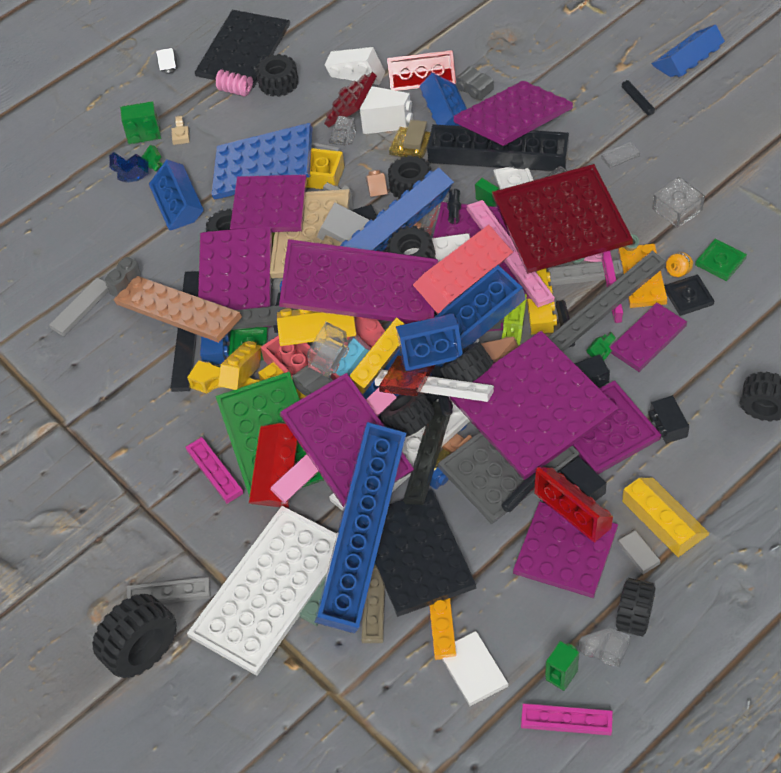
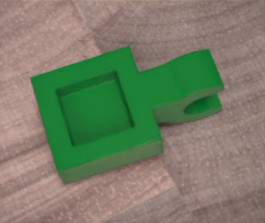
M149 145L142 156L146 166L157 171L163 165L159 161L162 156L156 146Z
M612 332L608 335L604 334L602 337L596 338L587 348L586 352L591 357L601 355L602 359L605 360L612 352L609 345L616 337Z

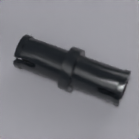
M453 189L449 190L447 209L449 210L448 222L454 224V218H456V223L460 221L459 210H461L460 191L458 189H454V194Z

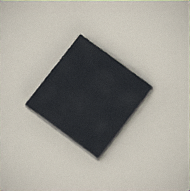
M698 274L664 285L666 294L679 316L714 305V299Z

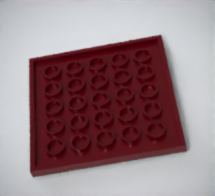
M594 164L492 192V197L527 274L633 244V238Z

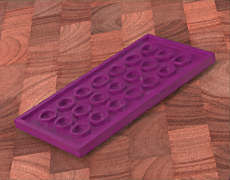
M288 239L279 307L392 322L398 318L407 324L434 318V309L413 284L425 272L436 265L438 259Z

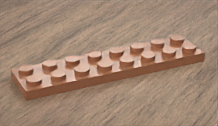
M139 276L132 279L127 288L122 290L113 299L116 305L218 343L242 318L240 312Z

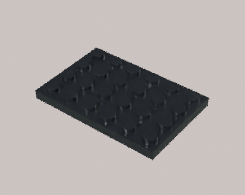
M232 9L196 68L195 76L216 80L219 70L229 71L236 75L240 74L241 77L243 75L247 76V78L251 77L253 79L252 88H254L258 82L256 75L257 64L260 63V60H264L265 57L274 54L290 26L289 20Z
M432 489L427 492L424 505L405 504L403 500L389 504L375 564L397 617L430 606L436 601H444L476 589V583Z

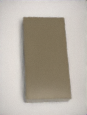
M410 120L403 148L420 150L427 128V121Z

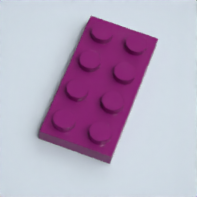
M656 303L610 347L612 350L611 354L640 372L687 326V321L659 303Z

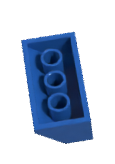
M714 24L695 31L655 60L652 65L669 77L676 75L680 77L687 73L686 70L688 68L691 69L698 65L699 60L702 61L709 57L708 53L720 49L719 45L725 42L717 25Z
M431 73L419 87L422 91V96L427 102V107L432 113V118L437 125L461 126L454 122V115L466 110L467 107L456 84Z
M166 159L150 181L149 186L168 229L174 230L194 223L204 209L183 164Z

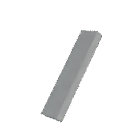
M621 259L612 260L615 276L620 278L624 275ZM602 262L548 268L551 279L550 285L552 286L605 280Z
M96 278L49 325L50 329L65 336L109 292L105 281Z
M203 577L127 586V598L130 599L133 595L149 594L157 598L162 604L210 599V578Z

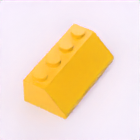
M289 308L277 312L280 346L356 336L354 316L301 309L291 310Z
M638 478L623 489L622 502L677 557H680L709 535V532L654 478Z

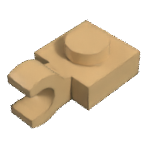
M176 116V128H172L173 145L190 143L188 126H184L182 116Z

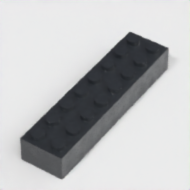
M432 124L427 147L428 163L497 168L513 167L514 169L528 168L529 170L565 172L569 133L532 130L503 146L463 126Z

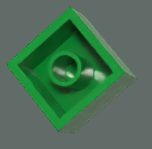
M153 101L120 107L121 121L128 144L161 139L160 123Z

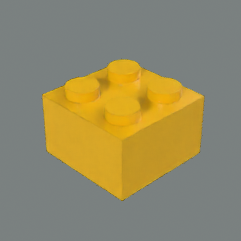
M311 148L310 177L307 178L306 187L323 189L327 182L338 187L345 167L343 152Z

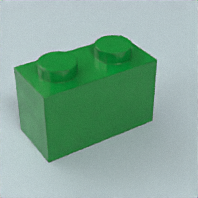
M560 641L546 660L545 680L563 691L566 690L578 672L579 652L573 645Z

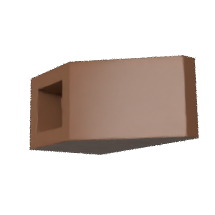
M380 170L369 171V175L365 176L369 196L388 194L384 173H380Z
M514 337L481 343L494 361L493 364L518 347Z

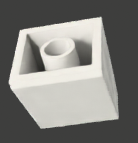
M372 86L360 108L363 133L370 134L407 129L410 120H413L410 94Z

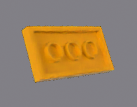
M655 244L638 245L633 251H628L623 247L618 248L624 274L651 251L657 254ZM661 270L628 297L630 308L654 306L656 303L667 305V296Z

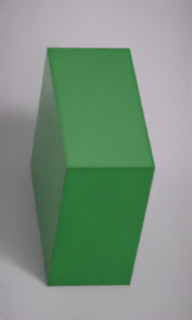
M481 178L475 184L476 200H483L487 206L495 207L496 204L492 197V192L499 190V187Z

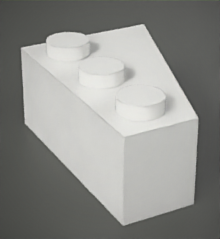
M373 47L332 51L325 63L330 76L334 78L358 81L361 76L373 71L377 75L373 84L380 85L385 74V70Z

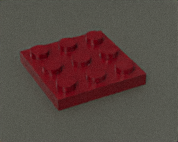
M372 71L367 75L361 76L358 81L354 80L348 87L344 86L341 88L338 98L332 103V109L326 114L327 118L324 124L329 128L357 112L377 75Z

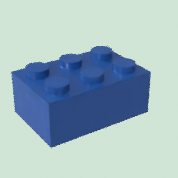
M454 314L396 326L401 360L405 371L450 362L463 354L459 326Z

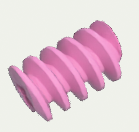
M219 70L216 76V87L224 92L235 93L245 97L250 93L253 86V79L251 77L247 78L245 75L241 77L240 74L236 75L233 72Z

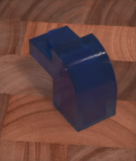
M115 152L109 155V167L117 172V179L122 182L139 181L149 174L148 161L138 154H134L128 160H125Z

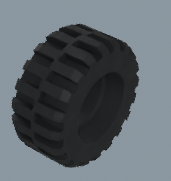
M140 594L133 595L130 599L126 598L122 600L121 604L114 606L112 611L105 615L103 622L99 623L98 631L94 633V641L92 642L94 655L112 674L119 678H133L135 675H141L146 669L152 668L153 664L158 662L161 656L168 651L169 645L173 643L174 635H176V619L153 595Z

